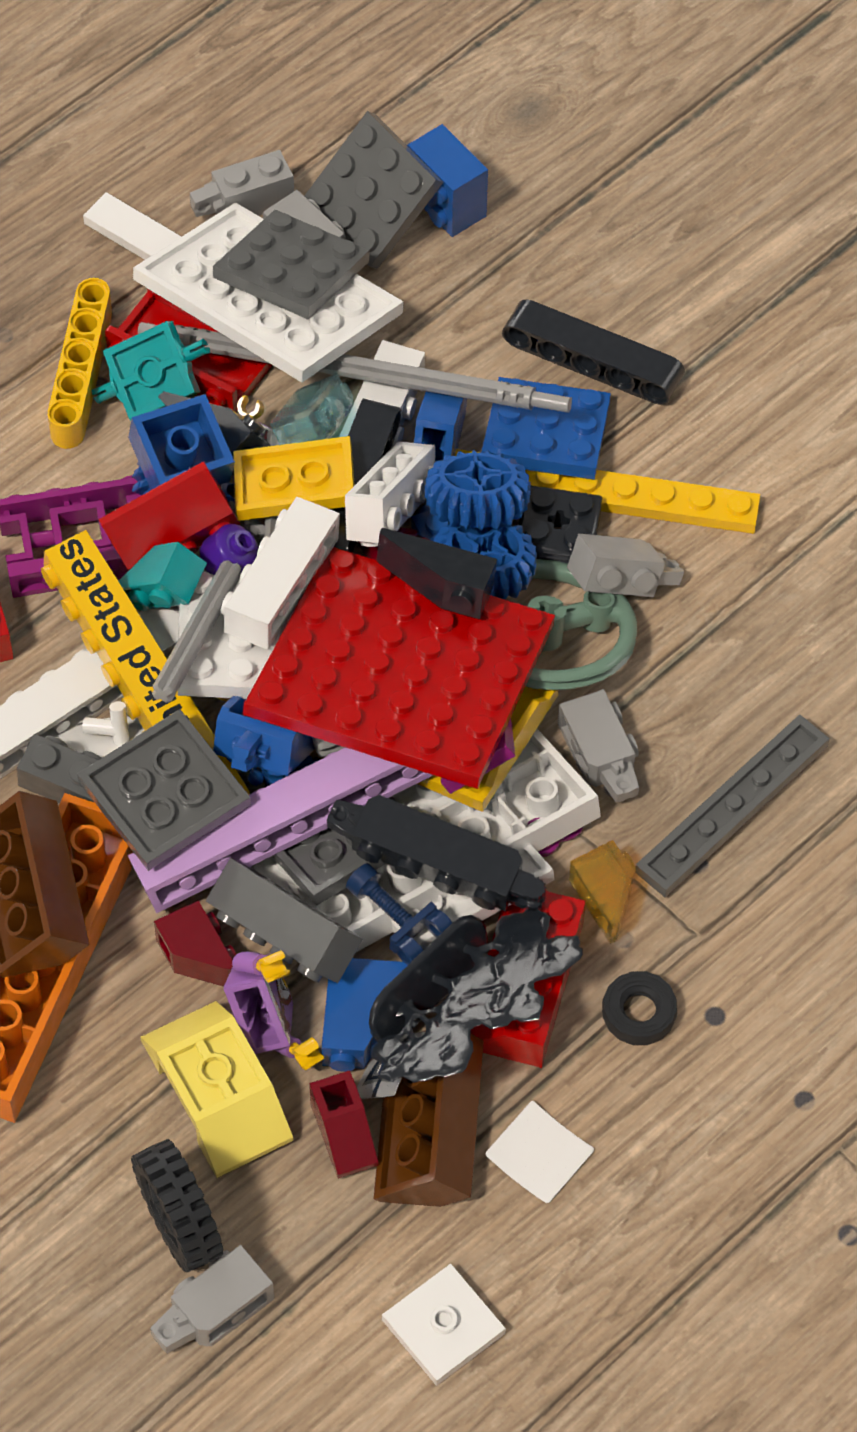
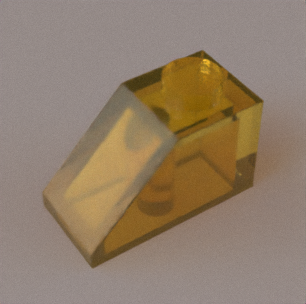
M613 840L571 860L569 870V882L580 899L586 901V908L610 944L618 941L632 892L633 876L636 872L630 855L626 851L621 852Z

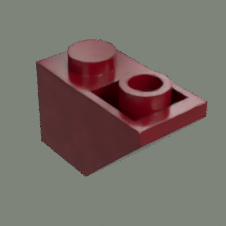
M198 900L154 921L156 941L174 973L224 987L233 967L232 960L237 954L230 944L224 946L219 937L222 934L221 927L213 912L206 914Z
M349 1070L309 1083L310 1105L337 1178L339 1179L378 1166V1159L365 1109L351 1071Z

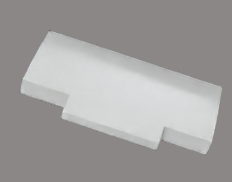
M538 729L530 738L483 812L418 784L389 797L391 800L518 850L523 860L522 870L533 874L536 878L543 879V883H546L545 885L555 880L554 872L538 851L601 817L598 795ZM540 817V818L537 819L536 821H534V822L530 823L529 825H527V823H528L530 820H532V819H534V818ZM272 856L250 867L361 937L363 940L356 952L392 932L396 933L401 928L369 897L366 896L358 899L347 888L316 906ZM384 864L376 869L381 874L379 885L412 916H415L431 901L452 922L467 915H473L484 920L500 911L498 908L494 910L484 909L476 905L471 897L458 892L453 895L444 893L437 889L433 882L421 877L417 879L407 878L399 874L395 867L389 864ZM425 927L413 939L424 950L436 937Z

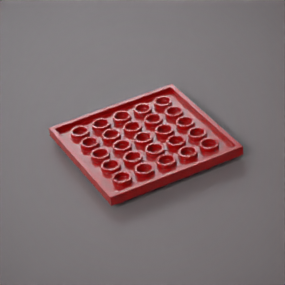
M333 547L313 575L245 700L243 715L478 789L554 626L555 615L490 595L480 619L444 610L376 562L377 560Z

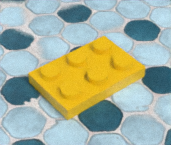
M350 436L233 451L235 461V508L238 521L279 516L283 509H289L296 496L328 509L345 507V495L355 486Z

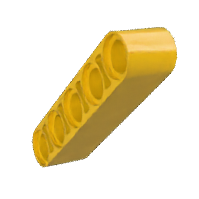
M99 278L85 279L76 289L48 407L51 440L56 446L63 449L77 447L85 437L94 398L92 389L96 388L103 350L106 345L105 330L109 327L112 319L110 288L104 280Z

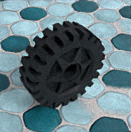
M166 1139L133 1155L131 1163L133 1164L132 1168L136 1175L137 1184L141 1188L140 1192L148 1205L147 1208L150 1215L155 1220L158 1231L161 1232L166 1246L168 1245L170 1253L176 1259L179 1267H182V1270L188 1273L221 1257L224 1254V1249L221 1243V1236L217 1231L216 1222L211 1216L210 1207L205 1202L204 1194L201 1188L198 1187L193 1172H190L188 1163L185 1158H182L181 1152L175 1147L174 1143Z

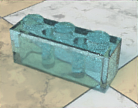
M338 373L297 389L270 423L279 444L330 439L353 407L352 392L345 382H341Z

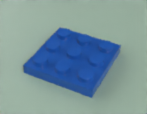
M499 377L498 381L531 386L535 387L537 392L571 397L572 407L570 412L566 413L538 407L527 410L493 403L481 453H485L488 450L493 455L502 453L505 459H516L517 464L525 466V470L595 480L611 393Z

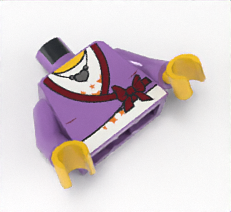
M280 950L268 955L251 951L238 953L232 960L233 967L224 985V992L235 1020L254 1053L259 1054L275 1050L289 1058H295L304 1070L325 1059L318 1051L319 1045L313 1037L301 1043L300 1039L291 1035L293 1001L284 976L291 974V972L286 969L282 961L285 958L284 952Z

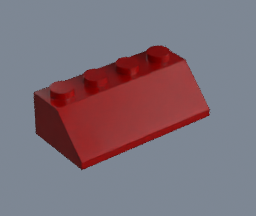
M546 891L545 905H542V909H538L551 916L546 938L550 939L560 935H576L580 938L584 924L586 901ZM511 904L507 907L506 911L501 910L499 919L512 913H523L527 908L522 909ZM491 949L488 952V955L493 957L499 954V951ZM571 967L561 976H552L534 983V989L544 996L540 1019L525 1022L513 1020L507 1026L489 1029L483 1024L472 1028L470 1033L484 1040L483 1053L542 1068Z

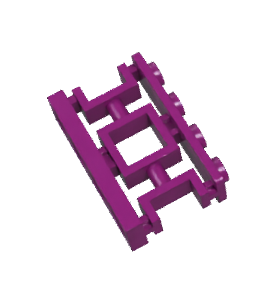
M132 475L118 480L89 482L82 486L64 489L52 488L45 492L28 495L16 494L0 499L1 535L21 533L24 552L5 555L13 598L58 591L57 588L50 589L41 573V568L44 567V558L34 559L32 549L57 545L63 542L60 526L96 521L106 515L105 510L120 508L140 497L141 495L131 492L133 485L137 483ZM44 520L51 521L52 530L29 533L28 523ZM98 520L101 539L94 540L93 542L117 580H120L128 572V569L114 546H111V541Z

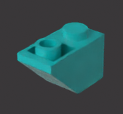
M179 542L155 545L118 582L135 609L139 611L189 604L207 562Z

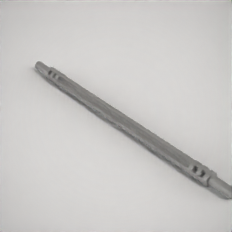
M141 322L138 327V334L157 325ZM175 325L179 338L185 347L203 338L208 343L205 347H210V353L269 363L220 332ZM343 354L318 371L527 410L538 407L569 413L572 407L571 397L537 392L536 388L531 386Z

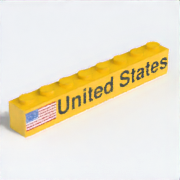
M87 530L45 550L44 567L41 568L43 578L50 589H58L63 598L61 605L68 619L71 622L77 620L83 630L81 638L87 650L91 654L97 653L103 662L101 670L111 687L118 686L124 696L121 701L126 705L128 716L132 720L137 718L144 731L180 709L213 750L215 735L190 696H178L177 691L174 699L167 703L162 699L156 700L153 697V684L167 659ZM217 755L248 795H250L248 788L236 769L231 768V762L226 757Z

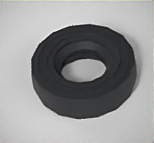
M631 971L619 976L608 986L602 1002L603 1019L608 1030L620 1041L631 1045H650L660 1041L671 1031L677 1017V999L671 986L660 976L647 971ZM643 995L653 1001L656 1012L649 1020H632L624 1011L625 1001L632 996Z

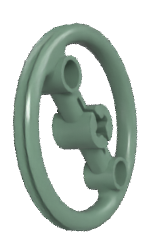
M536 559V571L532 579L554 580L583 589L568 570V563ZM586 591L583 602L563 606L561 600L552 596H538L531 599L528 603V607L555 615L554 626L542 650L544 652L555 650L562 644L564 631L582 626L591 632H604L610 628L611 622L617 623L619 626V638L608 654L588 665L561 670L534 668L525 687L542 690H570L586 687L616 673L626 664L633 653L637 637V620L633 608L623 594Z

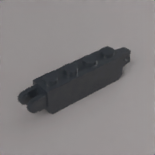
M381 795L369 798L365 806L336 800L328 815L327 827L351 840L352 850L356 851V854L367 862L375 864L379 863V861L394 866L399 874L407 878L417 879L421 877L433 882V885L444 893L453 895L458 892L471 897L476 905L487 910L498 908L506 911L508 905L512 904L522 909L527 908L528 911L532 910L533 912L534 910L538 911L539 908L542 909V905H545L546 883H543V879L536 878L533 874L522 870L523 860L519 851Z

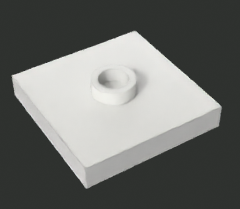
M449 1264L382 1314V1321L436 1386L505 1335L506 1328L452 1264Z

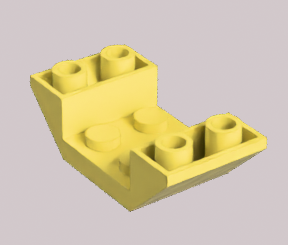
M217 1001L141 1036V1042L159 1074L165 1072L195 1126L198 1145L217 1178L293 1141V1135L271 1081L234 1016Z

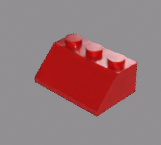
M204 461L98 519L128 571L155 545L179 542L196 554L199 550L198 547L202 546L203 541L223 525H240L219 483Z

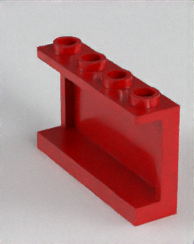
M147 288V293L117 329L109 325L105 330V337L108 349L138 335V327L141 322L159 325L166 321H173L174 325L206 329L214 332L218 331ZM213 353L203 355L191 361L192 371L201 391L194 396L206 394L209 403L230 408L237 412L239 399L244 395L249 397L272 367V364Z

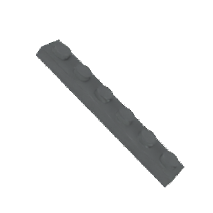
M799 714L636 864L635 873L665 898L828 747L830 738Z

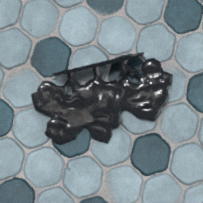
M526 909L523 913H512L502 916L496 923L495 938L488 944L486 926L479 917L467 915L454 921L383 988L373 1003L369 1016V1028L371 1035L377 1041L371 1047V1058L381 1064L378 1079L394 1081L404 1077L415 1083L426 1081L436 1076L446 1077L462 1073L467 1068L474 1051L473 1042L470 1040V1030L483 1024L489 1029L507 1026L513 1020L525 1022L540 1019L544 996L534 989V983L552 976H561L581 959L583 948L579 947V937L576 935H560L550 939L546 938L551 916L540 910L532 912V910L528 911ZM495 949L499 951V954L493 957L486 954V952ZM447 996V998H446L440 1005H438L437 1007H435L437 1004H439V1003ZM428 1013H437V1016L431 1019L426 1017ZM422 1020L425 1023L426 1032L418 1038L415 1036L413 1028ZM407 1034L409 1041L406 1043L401 1042L400 1039Z

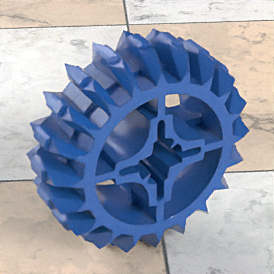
M473 450L472 453L466 454L459 451L457 456L446 455L443 461L434 462L433 468L428 470L424 496L426 498V505L430 507V514L438 516V520L441 522L449 521L451 527L461 525L466 530L472 527L479 528L481 531L484 527L498 529L499 524L511 525L513 519L522 518V513L527 510L528 503L530 502L531 482H529V475L525 473V466L517 464L516 459H505L504 454L493 455L490 454L489 450L485 453H477Z
M449 522L447 526L440 527L437 536L434 538V542L496 558L494 586L490 594L492 596L505 600L508 596L517 598L519 592L527 590L533 575H535L537 564L536 546L531 542V535L524 534L523 528L520 525L499 524L498 529L484 527L481 531L479 528L472 527L466 530L461 525L451 527Z

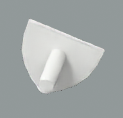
M115 701L109 706L110 718L85 717L83 724L58 735V738L64 741L70 749L83 753V751L93 752L103 758L141 734L144 729L137 718L132 720L127 716L124 702Z

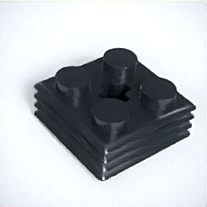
M531 485L530 502L528 503L527 510L522 513L519 525L522 526L524 534L531 535V542L536 546V559L569 563L578 534L597 535L602 496Z

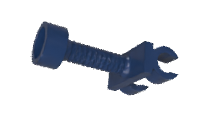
M365 863L350 876L346 883V888L358 899L366 896L369 897L394 922L399 924L401 928L390 937V950L395 954L397 953L399 958L406 965H409L423 951L422 947L413 939L418 933L427 927L432 935L437 938L453 922L444 912L438 910L432 901L415 916H412L379 885L381 874L369 863Z

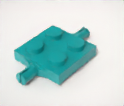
M163 322L103 350L109 366L110 382L92 389V395H98L94 397V400L100 404L116 396L123 403L128 418L131 421V418L166 407L158 397L163 391L191 397L201 392L192 371L191 361L209 354L210 347H205L208 343L203 338L185 347L179 338L174 322Z

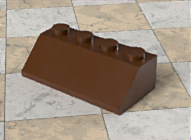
M18 791L0 805V977L2 978L63 965L89 946L57 800L23 791Z
M470 1033V1040L473 1042L474 1051L467 1068L462 1073L446 1077L436 1076L429 1080L415 1083L401 1077L395 1095L383 1097L374 1200L385 1203L441 1207L471 1197L484 1040Z

